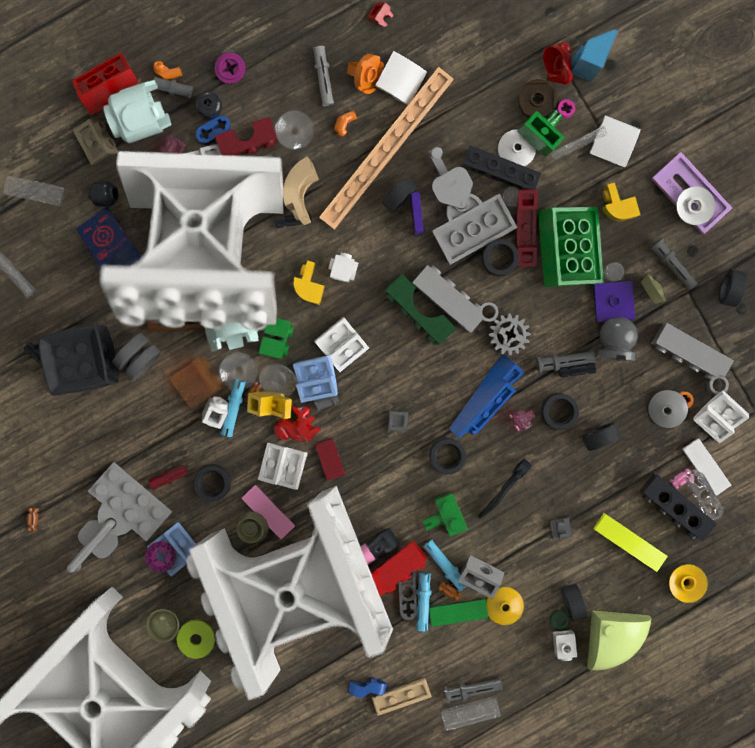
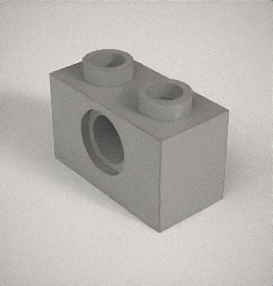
M470 555L462 568L458 582L493 599L501 586L504 572Z

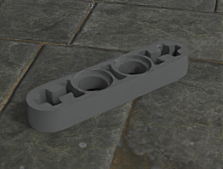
M402 545L401 547H399L398 551L406 545ZM415 570L404 583L398 582L400 614L405 620H412L417 615ZM411 587L413 589L412 595L409 597L402 594L403 588ZM402 600H414V603L410 602V608L414 609V612H411L409 616H407L406 612H403V610H406V602L402 603Z

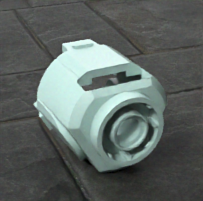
M154 80L120 90L119 93L109 97V104L104 106V112L115 138L122 137L125 142L132 143L161 133L164 128L171 126L168 113L165 114L160 101L154 102L150 91L158 88Z
M225 323V326L219 329L205 327L211 351L221 349L220 342L227 341L229 350L244 347L242 337L245 336L247 342L259 341L258 330L246 329L241 323Z

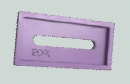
M682 152L675 156L652 178L653 182L675 206L679 195L684 190L673 179L674 174L680 175L689 187H702L712 194L715 201V210L712 217L703 224L694 225L702 235L732 209L727 201ZM692 203L691 209L696 210V205Z

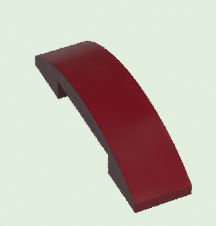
M538 189L518 190L516 248L519 254V261L517 267L537 266L536 209H538Z

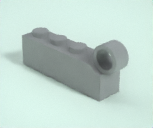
M427 265L412 283L468 333H471L482 320L491 322L498 316V308L495 304L487 302L481 306L477 303L473 305L469 301L470 297L463 291L458 292L454 288L456 285L450 279L444 280L440 276L441 272L433 265L432 267ZM485 306H491L494 309V316L490 319L485 318L482 314Z
M663 323L651 343L656 346L655 349L663 354L667 352L673 355L672 359L679 363H687L689 365L688 368L698 373L701 371L706 374L705 378L708 379L706 387L710 393L718 394L722 390L726 392L729 383L725 376L734 360L674 326ZM717 378L722 381V388L719 391H715L713 388V381Z

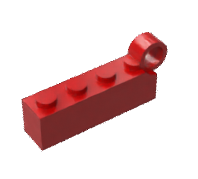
M414 539L371 572L379 596H382L384 593L390 594L396 589L395 585L398 582L404 583L411 577V572L415 569L418 572L426 566L425 562L428 557Z

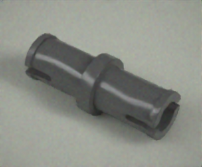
M154 77V81L158 86L157 90L169 92V95L177 94L191 98L193 86L177 83L173 79L169 81Z

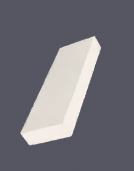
M699 438L682 448L714 496L719 495L731 486Z

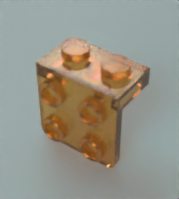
M199 356L192 360L190 365L171 378L173 385L192 409L223 388L221 385L223 382L217 374H213L210 370L211 365L208 360Z

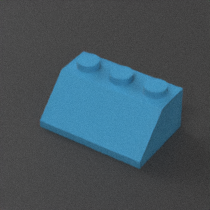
M609 31L588 40L584 46L581 45L571 61L573 75L592 82L603 68L618 31Z

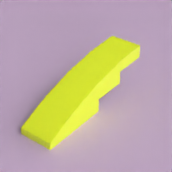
M603 513L593 528L656 572H658L668 557L605 513Z

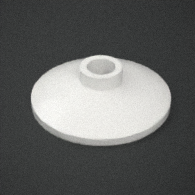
M511 130L505 133L498 144L499 157L522 166L528 165L535 156L536 148L518 133V130ZM519 144L521 150L517 151L514 146Z
M697 186L687 188L677 199V213L684 222L690 225L703 224L714 213V198L705 188ZM692 203L696 205V210L691 209Z

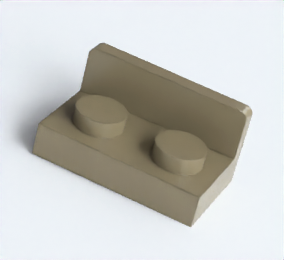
M88 119L73 131L91 165H96L108 155L118 153L115 142L109 136L106 125L101 119Z

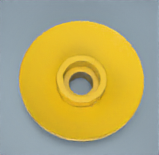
M691 564L681 565L676 568L669 579L671 593L675 598L685 603H692L701 599L708 586L705 573L699 567ZM685 579H689L688 585H684Z
M500 587L493 599L488 597L486 600L488 616L497 624H513L523 613V599L516 590L510 587ZM505 604L509 605V609L506 611L502 609V606Z

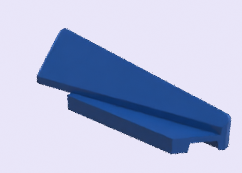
M502 354L453 422L450 430L458 438H461L463 434L468 432L472 435L478 433L514 394L516 390L511 385L524 372L506 355Z

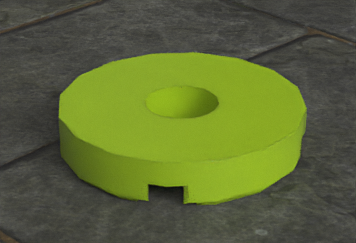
M199 619L190 620L185 623L177 636V644L180 651L187 657L194 659L203 658L208 655L216 641L215 631L212 626ZM198 634L201 636L202 641L196 644L192 641L191 636Z

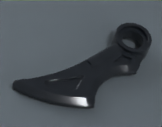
M524 458L517 464L511 477L490 503L479 513L478 518H483L500 504L512 486L529 471L532 466L529 461Z

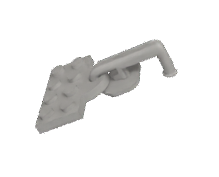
M435 147L429 151V156L440 176L433 181L432 190L439 202L448 204L446 208L448 222L432 230V233L449 265L516 229L517 226L500 194L482 203L477 196L470 193L473 182L468 172L462 167H456L448 171L441 159L443 153L441 148Z
M113 462L88 490L102 505L98 511V520L88 521L79 531L78 539L84 545V548L69 563L67 571L69 573L79 571L82 562L91 552L98 558L108 557L118 546V536L128 533L131 529L145 541H148L173 511Z

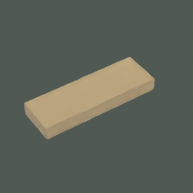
M426 678L384 692V695L376 694L371 696L377 715L432 697Z

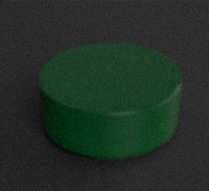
M555 610L551 613L550 623L555 629L563 630L569 625V616L565 611Z

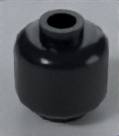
M205 92L197 98L196 108L203 118L214 119L221 114L223 109L222 102L215 93Z
M110 181L94 182L88 190V197L97 207L113 206L119 198V191Z

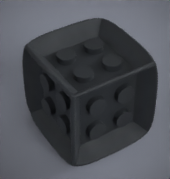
M98 324L95 326L77 327L39 337V353L48 390L52 396L82 392L119 383V371L112 364L116 355L107 326Z

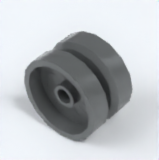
M142 333L130 340L112 361V364L118 370L127 368L125 376L131 382L140 378L162 353L155 345L147 347L149 340Z

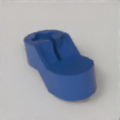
M374 677L364 683L350 680L347 693L359 698H363L370 692L384 695L387 683Z

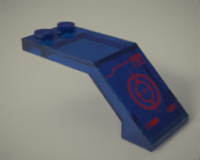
M108 206L76 228L101 269H103V266L131 267L143 259Z

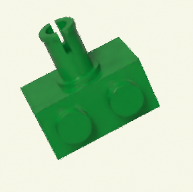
M553 110L547 119L536 111L517 131L544 157L553 152L565 138L555 128L556 124L563 118L561 113L554 118L559 113L557 110Z
M452 492L435 498L434 500L439 510L438 514L422 520L427 531L441 524L445 525L450 537L468 530Z

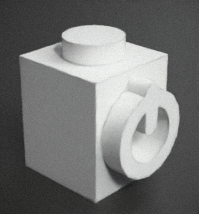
M346 253L336 255L335 259L331 258L329 269L332 270L330 278L349 283L350 280L354 281L358 262H355V259H351L352 255Z
M209 397L202 413V423L221 429L228 414V402L221 397Z
M572 630L553 632L556 657L561 659V661H570L573 657H577L574 632Z

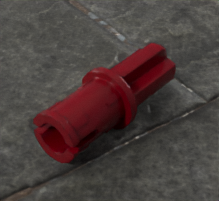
M184 465L170 471L165 470L163 474L149 479V484L152 490H156L166 484L171 485L173 481L186 476L187 470Z

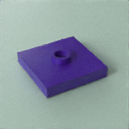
M633 281L593 284L596 322H604L619 316L629 320L635 319Z

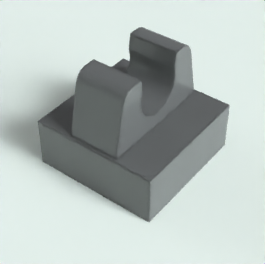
M568 517L549 520L553 540L572 537Z

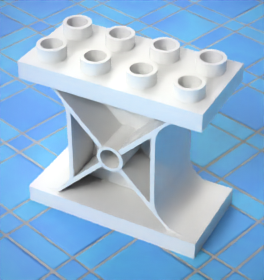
M118 152L117 168L130 208L153 209L149 249L140 262L131 267L103 266L101 283L115 317L119 318L120 322L131 326L143 324L144 319L160 320L161 324L168 327H181L185 321H198L204 327L211 329L223 328L225 323H241L244 328L249 330H262L266 327V324H276L277 308L272 273L247 272L240 267L243 229L247 221L259 213L284 214L281 158Z
M337 486L322 491L308 504L315 521L313 537L253 558L243 556L234 550L224 528L209 534L189 549L191 553L187 557L189 572L194 579L201 578L206 591L201 596L204 610L209 616H216L220 629L216 632L218 645L223 653L230 652L235 664L231 668L233 683L238 690L245 689L249 700L264 695L281 670L274 654L275 646L327 627L338 625L353 630L361 638L367 656L371 657L384 652L393 631L392 625Z
M111 587L79 617L0 700V724L14 713L29 711L40 715L74 748H172L178 740V734L184 728V725L181 723L183 722L188 728H191L206 711L204 707L211 700L206 694L211 680L199 671L190 682L178 688H165L155 683L112 642L108 635V616L112 608L123 598Z

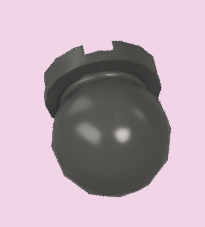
M619 316L608 319L602 325L600 342L604 348L598 350L597 358L608 359L616 358L617 356V360L636 361L637 353H633L631 349L636 345L638 332L632 321Z

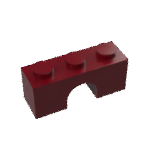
M270 116L252 122L254 134L248 141L239 140L233 129L215 135L222 156H240L243 154L248 156L257 153V149L263 147L269 149L276 146L275 143L279 141Z

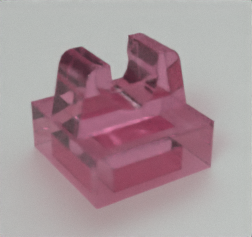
M166 136L164 138L167 140L164 146H160L161 152L166 154H182L186 144L175 136Z
M522 409L510 414V417L519 432L532 426L530 420L535 418L532 410L524 412Z

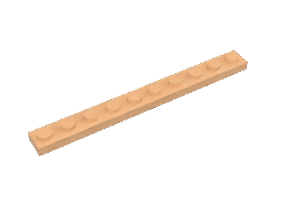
M440 67L436 69L319 218L334 230L337 228L452 83L453 78Z

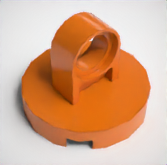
M367 54L359 62H349L347 74L354 76L355 86L360 92L370 94L376 90L374 87L384 70V63L380 62V56Z

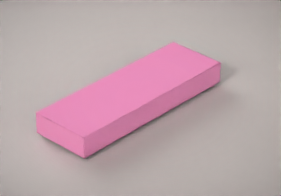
M257 485L252 487L241 498L254 512L261 514L267 520L269 528L280 539L295 527L291 520Z

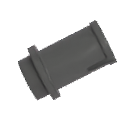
M338 395L317 399L314 402L318 411H321L331 405L336 406L340 400Z

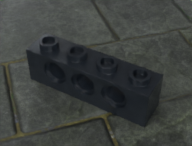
M469 145L461 165L462 168L519 190L536 189L542 174Z
M655 473L639 490L644 494L642 498L649 504L655 503L658 506L657 510L664 516L668 514L672 517L671 522L678 528L684 527L687 530L686 534L694 541L696 539L704 541L717 525L715 521ZM661 492H665L666 497L663 501H659L658 496ZM676 504L680 505L678 513L673 512V507ZM691 516H694L695 522L692 525H689L688 519Z

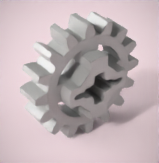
M508 314L506 319L501 315V321L499 322L495 319L494 323L496 326H490V329L493 330V333L488 334V336L493 337L490 344L495 343L494 349L500 348V354H504L507 351L508 355H512L513 350L518 354V348L524 350L525 346L523 344L530 342L526 339V336L531 335V333L526 332L529 325L524 326L525 320L519 321V315H515L512 318L511 314ZM510 322L508 327H500L503 323ZM517 326L520 327L522 335L518 333ZM511 329V334H513L514 337L507 339V335L505 334V332H508ZM497 334L501 336L502 343L498 341ZM511 342H519L516 346L509 348Z

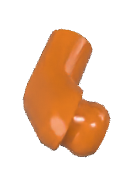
M157 61L153 65L155 74L162 79L170 80L182 76L180 67L169 69L161 61Z
M354 110L337 118L334 130L338 136L346 135L347 123L357 119Z

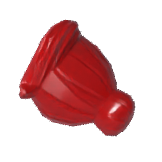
M566 42L549 46L543 52V63L548 73L547 80L549 82L553 81L567 85L573 79V73L570 70L572 49Z

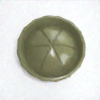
M647 274L641 283L655 304L666 302L660 283L653 279L650 274Z
M251 511L243 513L239 517L236 526L239 538L251 544L264 540L269 528L267 520L261 514Z
M166 609L152 612L146 622L147 633L153 640L158 642L172 640L177 635L180 627L176 615Z

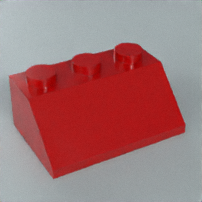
M122 52L72 80L79 99L90 115L103 111L104 106L109 104L108 99L111 95L140 84Z

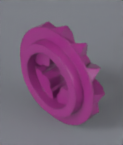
M225 53L217 59L215 73L222 82L228 84L238 83L244 77L246 71L245 63L239 55ZM226 62H228L231 66H235V68L233 69L234 75H232L229 71L225 72V70H227Z
M159 541L149 546L145 554V561L151 570L166 572L175 564L177 555L172 545ZM156 549L160 553L168 552L164 557L166 564L161 560L154 562L158 556Z

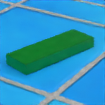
M485 598L429 607L432 627L488 618Z

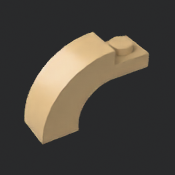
M308 156L291 169L283 189L285 206L291 212L293 211L295 219L297 221L300 220L304 225L311 223L304 204V194L312 183L319 180L314 165Z

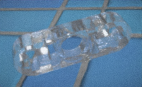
M698 470L689 471L686 475V482L702 511L713 520L719 519L723 514V507L705 475ZM694 476L698 477L697 481L701 486H698V484L693 482L695 480ZM708 490V497L702 500L700 498L701 492ZM708 504H711L713 507H715V513H711L712 509Z

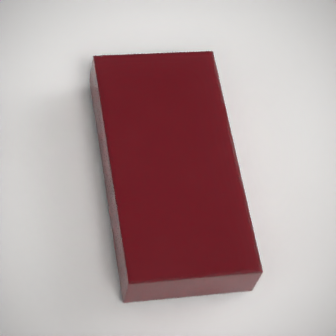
M334 439L315 444L327 481L345 475Z

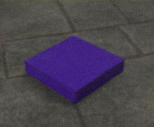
M416 192L411 193L410 197L414 236H422L424 230L420 194Z

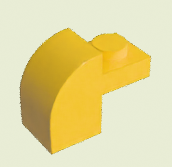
M615 182L604 187L603 198L605 202L608 201V205L602 207V210L608 218L614 221H626L640 216L635 197L620 201Z
M307 261L306 265H302L300 275L303 276L302 279L294 277V288L303 300L320 305L325 286L311 282L316 264Z
M262 391L248 393L247 412L257 416L272 414L288 419L291 416L292 399L286 398L283 393Z

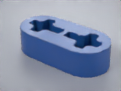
M218 116L197 129V139L203 144L212 143L216 140L215 135L231 129L230 121L225 116ZM219 121L227 122L224 130L222 128L214 130L219 126ZM213 130V132L208 134V139L201 138L203 135L202 131L210 132Z

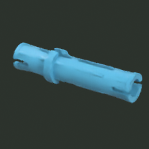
M239 379L233 380L231 395H228V414L220 433L225 436L227 429H229L227 437L233 436L239 406L243 402L242 394L246 384L244 380H241L239 387Z
M432 539L429 543H426L423 548L446 574L445 577L452 581L459 592L463 590L462 588H466V585L458 582L460 577L459 569L451 564Z
M419 572V585L416 590L418 595L416 630L422 632L428 631L429 599L432 593L430 590L431 573Z

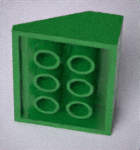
M558 207L538 211L544 288L604 283L598 207Z

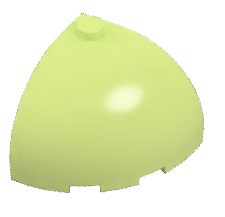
M592 611L588 669L606 670L629 660L637 653L646 640L651 626V617L640 614Z

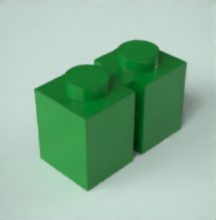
M276 318V324H266L264 333L282 337L283 339L279 341L263 337L259 354L279 359L287 356L289 345H286L287 339L292 337L294 327L291 326L292 322Z

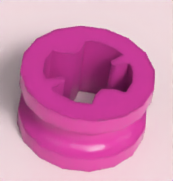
M568 99L561 101L557 106L558 115L561 113L564 119L571 117L575 111L574 103ZM564 104L566 107L571 108L568 114H566V111L561 110Z

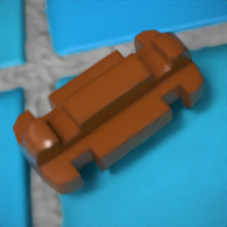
M253 382V386L250 387L248 393L260 392L259 389L262 388V385ZM247 393V395H246L247 398L244 399V402L247 403V404H248V393Z
M30 507L27 509L29 513L27 514L28 527L26 529L28 531H36L38 529L36 525L38 524L39 514L37 512L39 509Z
M441 582L438 587L439 592L442 591L447 597L454 598V601H458L461 596V592H457L455 588L448 584L446 585L445 582Z

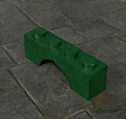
M401 274L385 290L388 293L386 297L393 304L397 302L401 306L399 310L406 317L410 316L414 320L413 325L419 331L423 329L428 334L426 338L433 345L435 343L440 345L456 327L444 315L431 318L420 314L413 304V293L416 287Z

